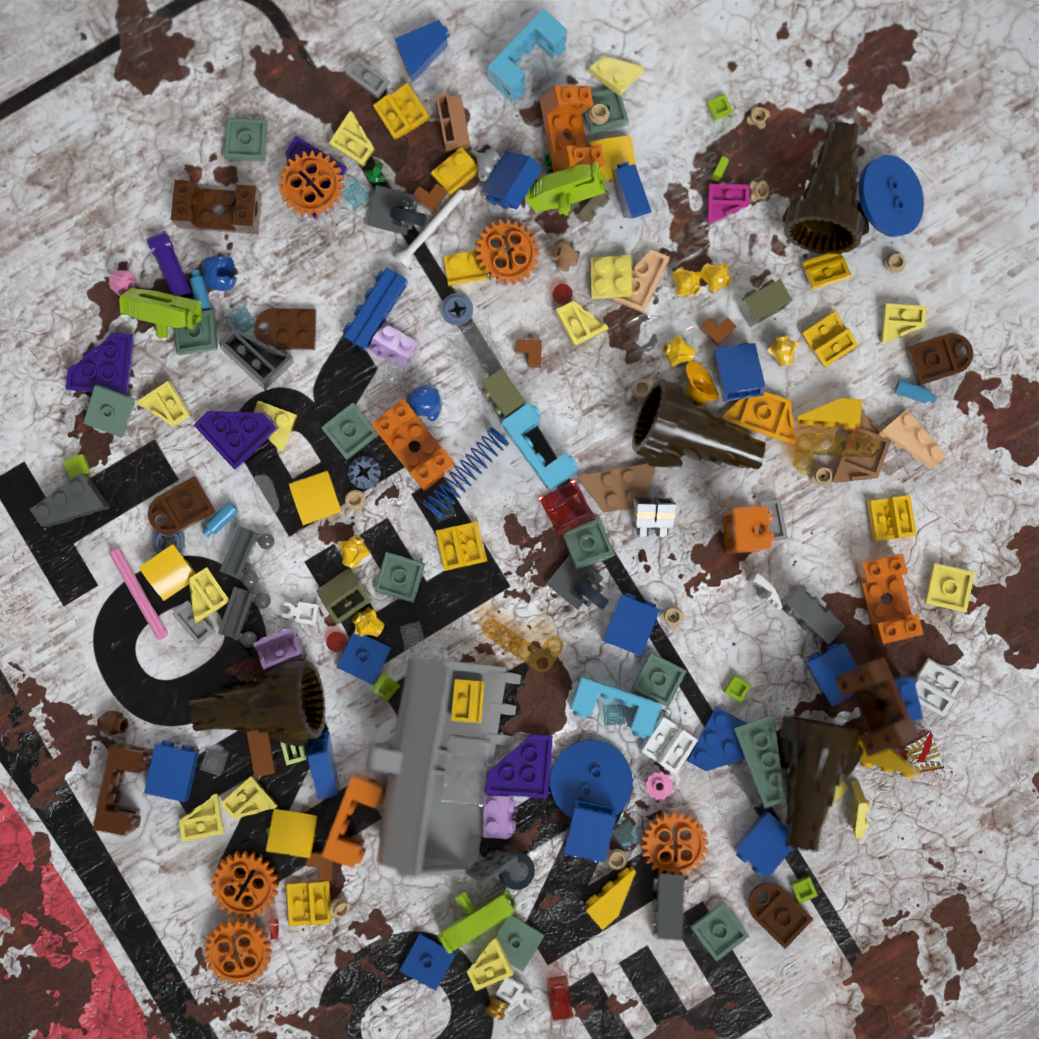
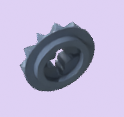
M451 294L442 302L441 314L444 320L452 326H462L471 319L473 304L463 294ZM454 302H457L459 308H466L460 311V318H458L455 312H450L455 308Z
M358 457L349 465V479L358 488H371L380 479V466L371 457ZM359 465L364 469L370 468L367 472L369 480L364 476H359L361 473Z
M157 531L152 538V546L156 554L169 547H165L166 541L164 537L168 539L173 537L172 543L175 544L180 553L183 551L185 537L182 532L175 535H164Z

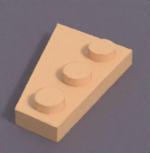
M651 249L632 271L633 296L608 299L645 314L670 257Z
M907 409L878 433L883 438L887 437L894 442L893 445L896 447H902L907 450L911 457L929 469L934 468L947 456Z

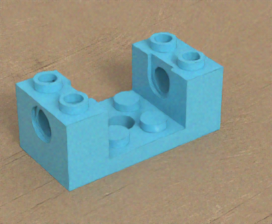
M543 8L487 67L488 81L510 102H513L515 98H521L526 91L525 73L517 67L522 60L521 58L525 53L529 54L534 49L535 44L552 59L556 55L560 56L567 48V29Z
M527 403L503 420L502 427L546 489L551 492L576 474L578 464L571 455L567 456L564 453L544 467V459L539 453L535 455L532 451L533 444L527 436L523 438L524 435L540 425L541 413L538 408Z
M583 676L579 677L570 704V709L573 710L574 715L586 718V715L591 716L598 694L601 693L600 696L610 701H613L614 698L620 699L622 705L631 708L635 704L628 727L635 736L644 739L646 735L651 737L661 708L660 703Z

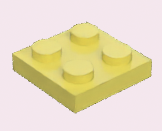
M631 255L591 258L592 299L633 296Z
M933 563L924 603L967 613L975 572Z

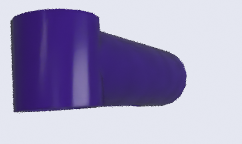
M163 231L147 238L148 246L156 258L170 294L183 298L191 297L193 293L167 232Z

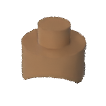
M556 242L551 259L557 262L556 269L568 272L570 266H577L580 251L573 250L568 243Z

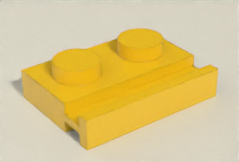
M461 147L434 169L431 175L441 187L447 190L448 195L452 196L478 174V166Z
M471 251L443 256L448 286L488 280V274L482 275L485 270L484 267L477 268L481 261H475V257L479 255L478 253Z
M825 254L802 262V268L805 270L811 290L851 278V272L842 254Z
M455 679L451 721L481 723L485 681Z

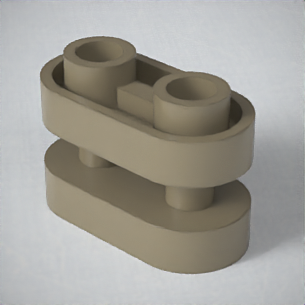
M605 189L604 194L593 197L586 206L582 204L584 200L571 204L570 212L577 209L580 212L577 218L582 223L586 221L589 223L596 216L597 213L595 211L600 206L603 208L609 202L610 198L608 196L610 192Z

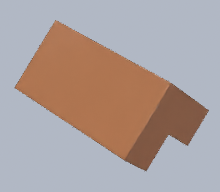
M448 93L436 95L446 152L458 150L461 147L463 149L471 148L462 96L449 97Z

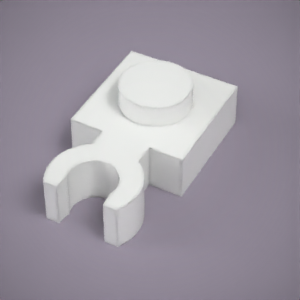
M298 602V607H295L292 603H283V606L290 607L291 611L289 614H282V617L291 618L296 616L295 622L310 625L317 624L320 605Z
M511 977L503 979L495 992L496 996L511 1005L518 1001L525 1010L529 1009V1005L524 1003V999H535L531 992H522L524 985Z

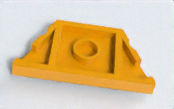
M764 391L763 396L739 399L721 417L727 420L726 423L793 446L797 443L794 433V419L791 412V400Z

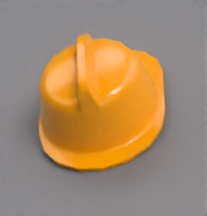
M689 362L686 365L689 381L685 392L694 405L701 407L709 400L718 399L719 393L706 368L697 362Z

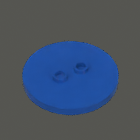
M893 155L877 157L865 166L859 180V199L863 212L870 224L877 231L889 237H900L911 233L919 225L924 210L923 191L914 170L904 160Z
M598 740L579 741L567 747L555 760L550 775L552 796L561 811L570 818L575 799L616 808L617 815L626 806L633 787L632 772L625 757L612 745Z

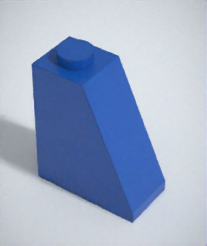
M440 20L395 38L397 49L412 82L416 81L448 46L447 38L450 35L446 25L442 26Z
M629 162L617 164V169L612 170L624 218H635L652 213L636 165H629Z
M330 732L321 733L319 737L309 739L307 758L318 799H329L339 795V780Z

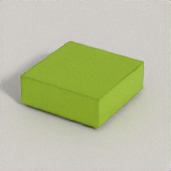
M725 94L706 102L714 122L733 113V109Z
M722 156L711 180L715 182L720 181L729 162L728 158Z
M84 454L64 461L71 480L80 473L85 475L92 473Z
M383 673L371 687V690L388 702L400 688V685Z
M733 674L723 692L742 703L752 685Z
M809 875L790 883L799 904L818 896Z

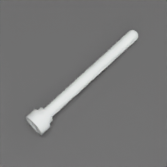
M459 190L408 248L397 252L394 259L401 266L406 268L411 263V255L464 198L465 192Z

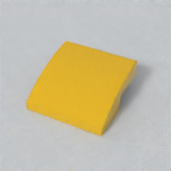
M409 83L403 85L392 95L387 94L373 105L394 139L409 133L431 118Z
M631 136L612 137L588 143L589 146L602 145L605 165L600 170L605 176V182L614 181L612 170L617 169V164L629 162V165H636Z
M836 310L831 311L800 332L824 368L858 346L850 329L845 327Z
M328 470L289 483L303 525L342 512Z
M910 495L866 502L873 542L917 535Z
M479 522L436 531L444 571L487 562Z
M172 544L138 567L163 600L168 599L189 585V578L196 574L175 544Z
M274 809L266 851L311 858L318 816Z
M329 881L285 884L289 927L332 923L329 912L331 904Z

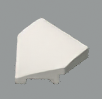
M751 574L747 581L764 592L761 600L781 610L782 604L775 588L761 575Z

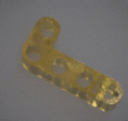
M801 433L795 442L794 465L800 474L806 475L811 473L814 468L815 455L872 458L878 452V444L876 439L871 436ZM805 439L811 441V445L808 448L800 446V443ZM827 440L832 442V446L829 449L821 448L822 442ZM844 442H851L853 447L850 450L842 449V444ZM856 442H859V451H857ZM867 443H871L872 448H870V451H866ZM806 459L810 462L807 468H800L798 466L801 460Z
M487 619L482 625V631L487 637L539 672L548 671L563 650V642L556 636L549 637L542 647L538 649L496 619ZM494 622L496 624L495 628L499 631L501 627L505 629L501 633L499 640L495 638L497 633L494 631L491 633L487 632V623L492 624ZM507 633L514 636V643L511 645H506L502 641L503 636ZM551 640L559 642L560 647L557 651L549 650L548 644ZM523 645L531 648V654L527 657H523L519 652ZM545 657L548 659L546 668H539L536 661L538 658Z

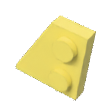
M575 301L555 310L573 347L609 329L606 324L603 325L597 321L594 315L583 310L582 306Z
M885 303L881 343H887L890 340L925 327L927 306Z
M171 381L165 382L137 401L139 406L151 411L152 414L162 418L171 426H177L192 416Z
M258 401L254 412L266 413L276 423L279 429L269 440L280 451L284 452L297 415Z
M850 781V787L854 794V799L850 800L851 828L855 838H864V830L868 828L866 812H869L870 809L869 800L865 799L859 781Z
M219 794L212 795L209 800L199 805L192 813L179 821L182 842L225 834Z
M497 936L491 940L467 971L475 991L514 974Z

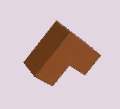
M436 184L430 193L419 186L413 195H416L415 202L433 214L448 193L446 189Z
M709 318L699 329L718 346L737 326L729 318L720 326Z
M516 340V354L529 355L528 367H541L542 340Z
M311 852V858H307L306 867H319L318 880L332 881L334 861L322 857L323 852Z

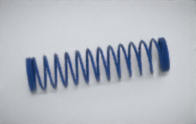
M490 427L487 430V434L491 439H489L486 436H481L483 442L487 446L480 442H476V445L481 450V452L475 448H471V451L476 458H474L470 454H465L466 458L472 465H470L468 462L464 460H460V463L467 470V472L461 467L455 466V469L460 474V476L451 471L449 472V474L456 483L444 477V481L452 490H450L449 488L440 483L439 487L446 494V496L440 493L439 491L433 489L434 494L438 497V499L441 502H439L434 497L428 495V499L437 509H435L426 500L422 501V503L429 510H431L438 518L442 519L443 516H445V514L432 501V499L439 503L441 506H443L445 509L450 510L448 505L439 497L438 494L443 496L452 504H456L455 501L446 493V491L442 487L447 489L456 497L461 498V496L454 490V488L448 483V481L454 484L463 492H466V490L454 478L453 475L458 477L468 486H472L458 469H460L468 476H470L472 479L477 481V478L467 469L463 462L481 475L482 472L475 466V464L469 459V457L477 461L486 469H488V467L482 462V460L475 454L474 451L478 452L491 463H493L492 459L481 449V447L478 444L485 447L487 450H489L497 457L498 454L488 445L484 438L493 443L502 451H504V449L494 440L490 433L503 445H509V442L493 427Z

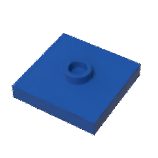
M353 632L336 668L374 685L390 653L391 647L366 635L361 637Z
M419 933L399 971L436 991L456 952L453 951L449 954L442 944Z

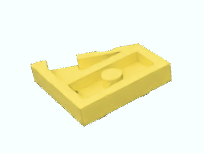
M601 56L589 68V74L620 96L644 73L645 68L640 65Z
M350 111L330 140L329 145L364 167L374 152V147L365 135L353 112Z
M208 568L189 578L195 624L229 603L228 597Z
M250 776L220 803L233 820L274 809L278 806L253 776Z

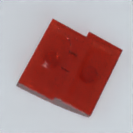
M575 480L539 498L558 536L595 518Z

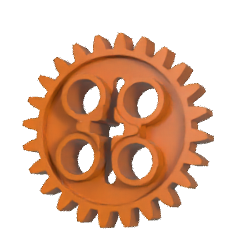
M303 151L302 158L295 154L296 161L288 159L290 166L283 165L286 173H279L280 177L284 179L278 181L279 186H282L278 191L280 194H284L281 199L283 202L288 201L286 206L287 208L293 207V213H297L300 210L301 217L306 212L309 218H312L313 213H316L318 218H320L321 211L328 215L327 208L335 210L333 203L340 204L337 196H344L343 192L339 190L345 188V185L341 183L344 180V176L339 175L342 172L341 168H335L337 166L336 161L330 163L329 155L323 159L322 152L317 157L314 151H311L310 156H307L305 151ZM310 167L317 168L314 174L307 173ZM300 171L306 175L311 183L315 184L316 188L324 195L323 198L317 194L312 186H308L307 181L299 174ZM297 180L302 181V184H301L300 187H298V188L292 187V185H293V183H294L295 181H297ZM326 181L331 183L329 188H321L322 183ZM309 195H315L316 198L313 202H306V198Z
M499 219L497 225L491 222L490 228L485 226L483 229L484 233L480 232L478 235L481 240H476L475 242L479 246L474 249V252L479 254L475 257V261H481L477 268L484 267L485 270L482 275L489 273V281L495 277L496 284L503 280L504 286H506L510 280L512 285H515L517 280L522 283L524 277L529 278L530 272L535 271L536 268L533 265H537L539 261L534 257L540 255V252L535 251V249L539 247V244H533L536 236H529L532 231L531 229L526 232L524 231L525 224L518 227L517 220L511 225L510 219H507L505 224ZM510 237H515L518 240V244H512ZM490 241L498 242L499 248H493ZM505 249L507 252L511 253L509 256L507 253L503 252ZM515 256L521 257L523 264L516 263ZM495 261H502L504 268H498Z
M671 810V815L669 816L663 811L662 818L655 815L657 821L649 820L651 828L644 827L647 834L641 835L642 840L646 841L641 843V848L645 849L642 851L643 856H648L646 863H652V870L658 867V872L661 874L665 870L666 874H671V872L679 874V872H682L686 876L687 869L693 873L692 866L700 867L698 860H705L702 853H708L705 845H708L709 842L708 839H705L707 836L706 831H702L704 829L703 824H698L696 817L691 820L690 813L684 817L682 810L679 811L678 815H675L674 810ZM673 826L676 827V830H675V837H676V840H677V843H676L677 860H676V861L673 860V859H674V850H673V847H672V845H673L672 827H673ZM682 830H689L687 836L679 835ZM662 831L669 832L666 837H660L659 834ZM683 850L690 851L689 855L682 856L680 854ZM663 851L670 852L667 857L660 856Z
M245 850L243 855L240 856L237 851L234 858L228 855L227 862L222 860L220 862L221 867L217 866L214 870L217 874H213L211 878L215 881L210 885L211 888H215L211 895L218 896L215 904L221 902L220 910L227 908V915L233 911L235 912V918L242 914L245 920L247 914H250L253 919L256 912L261 916L263 908L269 910V903H274L275 898L273 896H277L279 892L275 889L280 884L275 882L278 874H272L275 866L269 868L270 860L263 862V855L255 858V852L248 856L247 850ZM241 867L245 869L246 874H239L236 868ZM254 869L255 873L239 900H235L249 873ZM261 878L264 884L259 885L254 879ZM232 885L236 891L230 892L226 886ZM249 895L254 901L247 902L244 896Z
M238 917L237 922L234 923L232 918H229L228 925L221 921L220 928L215 926L213 929L214 933H209V940H206L204 944L206 948L203 954L207 955L204 962H210L207 967L208 970L214 968L212 976L221 975L219 978L220 982L227 978L228 985L231 980L235 981L236 986H238L240 980L246 985L248 978L254 982L256 975L261 977L262 970H267L268 965L266 963L271 961L272 949L269 947L272 942L266 941L268 933L261 934L263 927L255 928L257 922L249 925V919L247 918L244 923H241V919ZM241 937H248L250 941L244 942ZM220 942H227L230 946L225 947ZM251 956L255 961H248L246 957ZM227 961H231V962H233L235 965H234V966H229V965L226 964V962H227Z

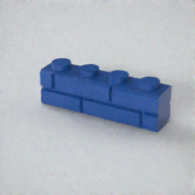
M388 267L377 274L375 281H377L374 288L370 287L364 297L366 301L363 305H358L354 312L356 317L352 323L348 322L343 330L345 333L344 338L364 351H367L372 338L385 322L408 285L406 278Z

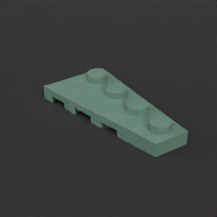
M774 714L734 728L764 807L767 808L784 802L785 797Z

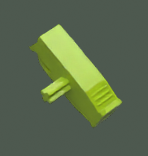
M597 161L593 162V167L588 164L576 165L546 175L535 181L526 194L525 199L536 213L558 209L559 214L564 213L566 216L571 211V204L605 193V176L601 173Z
M134 287L123 293L119 299L120 313L142 321L155 323L156 336L159 339L168 338V327L182 328L187 326L188 329L194 330L196 324L202 320L201 301L152 290L136 289Z
M506 888L475 907L464 891L455 897L464 915L440 930L438 937L450 954L513 914L517 903Z

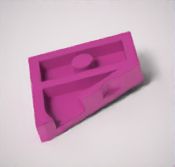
M709 184L707 224H712L749 206L750 185Z

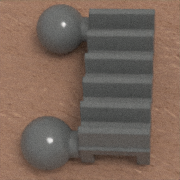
M239 526L220 572L242 580L246 587L256 586L259 580L258 575L253 571L246 573L243 571L246 569V564L249 562V557L253 552L256 542H258L262 549L268 550L274 546V537L268 533L260 535Z
M234 587L218 634L239 640L246 648L254 647L253 643L257 642V636L250 631L242 633L244 624L247 621L252 602L258 608L265 609L271 603L270 596L264 592L255 594Z

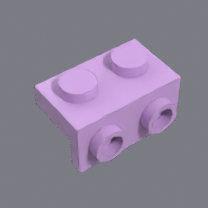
M383 323L372 338L369 350L376 356L389 361L394 366L405 369L409 358L417 349L419 342Z
M292 628L280 630L275 635L263 637L258 642L253 643L265 672L272 670L286 660L304 657L298 637Z
M484 795L483 837L508 839L515 832L513 812L516 810V801L513 800V796Z

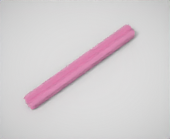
M118 548L109 553L157 640L164 639L168 636V633L122 551Z

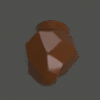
M106 711L97 720L98 728L108 736L124 734L129 725L128 719L123 717L121 712Z

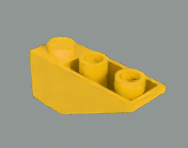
M837 399L797 416V422L803 427L822 425V428L833 429L835 426H843L845 430H855L856 427L860 428L862 399Z
M860 740L859 743H860V745L862 746V748L864 749L863 744H862V742H861V740ZM893 748L869 757L865 749L863 750V755L860 759L861 766L872 768L873 765L880 766V771L893 773V770L901 772L900 776L913 779L914 775H921V772Z
M633 866L629 869L625 867L618 874L619 878L614 882L609 881L602 888L603 891L598 896L595 894L586 902L588 904L585 906L586 911L602 930L619 916L636 872Z

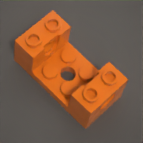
M554 86L539 98L553 172L555 173L581 164H588L593 167V162L596 161L599 163L600 168L603 167L605 161L602 145L587 146L581 115L593 106L590 86ZM563 131L569 135V140L563 136Z
M404 399L371 424L424 491L456 466ZM417 441L420 443L421 447L418 452H411L409 450L411 442Z
M768 506L733 508L722 513L725 554L759 552L771 549V545L774 544V535L769 529V523H772V512L768 511ZM759 527H762V532L759 534Z
M903 553L855 564L875 643L886 644L923 635L919 614H912L902 577V575L908 574ZM884 593H888L891 596V602L887 605L881 601V596Z
M358 772L351 777L322 857L350 868H354L356 863H361L366 852V848H363L365 842L345 834L351 821L347 818L354 813L358 802L373 808L383 804L387 783Z

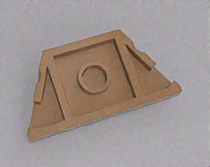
M863 409L861 410L860 428L856 427L855 430H850L831 481L833 483L876 479L880 474L892 440L887 437L883 438L878 434L881 432L880 427L864 413Z
M647 463L578 476V480L583 484L602 512L608 513L635 508L633 505L634 497H647L655 467L649 466Z

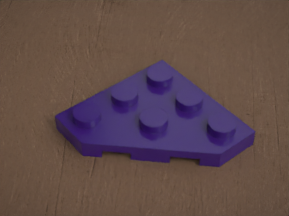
M295 136L285 154L287 161L288 159L296 161L295 154L302 158L303 151H305L307 156H310L311 151H314L317 157L322 151ZM322 152L324 159L328 155ZM330 157V163L336 161L337 166L335 168L340 167L342 172L339 175L344 176L348 170L347 166ZM310 167L307 173L314 174L317 168ZM300 171L299 174L307 181L308 186H312L317 194L323 198L324 195L316 188L315 184L311 183L306 175ZM300 180L295 181V182L293 183V187H294V188L300 187L301 184H302V181H300ZM326 181L322 183L321 188L327 189L331 183ZM309 195L306 198V202H313L316 196ZM313 213L312 218L316 220L318 216L316 213Z
M111 333L99 346H95L77 364H73L68 368L65 389L68 391L93 393L94 386L99 385L128 396L135 336L133 334Z
M207 411L194 424L197 430L234 470H237L279 429L266 413Z
M540 734L528 736L487 772L485 794L547 799L553 736Z

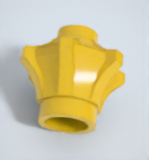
M707 263L703 266L701 278L708 284L710 292L719 291L722 287L727 288L730 285L732 277L728 273L729 264L711 265Z
M683 267L678 268L672 275V280L677 288V296L684 295L688 297L689 295L695 296L701 290L699 282L702 273L685 270Z
M787 334L776 336V340L770 344L767 351L774 356L778 366L793 364L794 353L799 346V342L791 340Z
M676 335L671 342L664 344L663 354L667 356V361H670V366L675 367L679 363L691 362L694 358L695 348L686 343L680 335Z
M352 536V539L348 541H340L339 546L342 550L343 558L342 564L347 567L357 568L362 559L370 555L371 551L366 548L367 546L363 543V538Z
M367 607L365 611H358L353 616L352 622L355 623L354 633L356 635L359 634L361 637L373 635L377 637L381 634L384 622L377 617L374 609Z

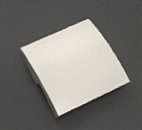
M929 658L914 680L920 704L943 717L955 701V695L965 682L964 678Z
M661 715L654 726L651 737L647 736L639 750L676 775L698 742V739Z

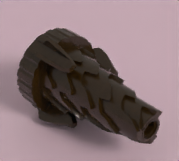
M830 122L828 124L817 162H813L810 180H806L803 194L799 193L782 217V221L785 224V236L794 245L804 250L820 254L847 253L857 248L861 243V237L869 232V221L863 212L860 201L856 199L859 182H856L858 173L856 161L859 146H856L859 126L856 123Z
M663 379L658 380L653 385L640 409L632 438L633 450L636 454L643 456L649 466L681 468L683 465L681 458L684 455L698 461L704 459L717 465L724 463L729 466L759 470L763 464L762 459L765 453L766 442L751 437L745 431L726 424L727 420L716 417L708 410L694 405L692 400L683 394L684 390L681 386Z
M292 658L265 674L266 679L249 681L248 685L233 687L231 691L211 693V697L192 699L189 702L192 728L194 731L230 729L237 730V732H272L270 737L273 740L293 746H304L308 739L319 737L324 729L326 707L320 674L311 661H298L296 658Z
M783 715L782 725L776 731L780 766L781 768H787L785 784H788L786 794L788 808L785 824L788 825L786 846L818 852L822 826L827 817L829 807L833 806L836 786H840L841 779L848 780L863 755L864 749L859 743L861 730L823 721Z

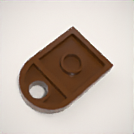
M298 308L267 309L256 319L254 326L255 335L258 341L268 346H273L277 350L316 351L317 310ZM269 324L271 327L270 331L267 334H262L260 332L261 325Z
M956 333L945 334L906 347L918 386L958 374L967 369L973 359L971 343L967 338ZM958 346L965 347V356L958 355Z
M193 476L155 498L148 509V520L157 532L164 535H175L216 511L198 480ZM157 515H165L166 519L163 524H155Z
M761 883L755 886L748 896L747 905L751 916L784 949L814 920L782 887L775 883ZM760 891H764L767 894V898L763 902L756 901V894Z

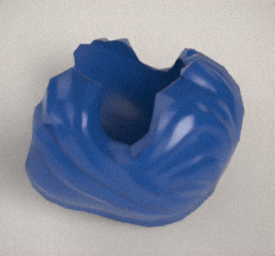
M211 256L203 260V279L209 288L217 291L233 289L237 281V277L232 275V270L235 267L233 259L223 256Z
M422 385L414 388L407 396L409 406L418 416L428 417L427 419L430 421H435L439 417L443 405L437 388L430 385Z

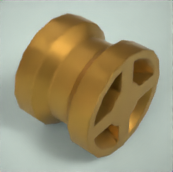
M491 995L490 1004L486 1007L485 1013L495 1019L504 1020L505 1009L509 1008L510 1004L496 995Z

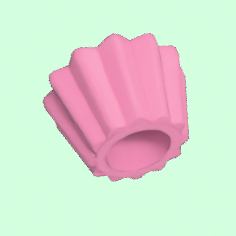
M114 271L109 278V285L118 296H121L130 288L136 287L137 278H135V274L132 271Z
M654 772L652 776H648V781L645 782L647 786L646 792L649 793L651 798L665 800L666 796L671 795L670 791L674 789L672 787L673 781L669 779V775H664L663 772ZM662 783L663 788L660 790L656 789V784Z

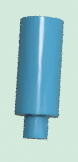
M199 270L191 271L192 278L189 279L194 300L201 301L202 311L209 310L211 305L203 276H200Z
M901 379L898 380L894 390L896 394L924 404L927 401L935 403L937 398L936 395L931 394V390Z
M228 501L205 523L207 527L202 533L206 537H209L212 533L216 535L239 510Z

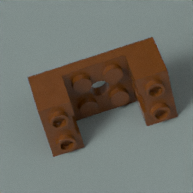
M174 179L171 221L178 228L258 234L262 194L257 186L236 184L235 191L200 188L195 181ZM217 206H223L224 213L215 215L214 209Z
M885 658L834 677L842 697L855 692L870 726L871 732L860 736L868 757L903 745L919 737ZM879 699L885 702V710L879 706Z
M121 742L109 746L92 830L127 836L135 831L136 828H139L141 822L140 810L118 806L116 803L121 798L119 787L120 783L124 781L126 771L139 774L142 770H148L153 749Z

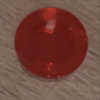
M559 284L554 288L553 299L557 304L566 305L572 300L573 291L569 285Z
M332 632L326 639V645L331 651L340 652L347 646V637L342 632Z
M270 919V940H278L279 919Z

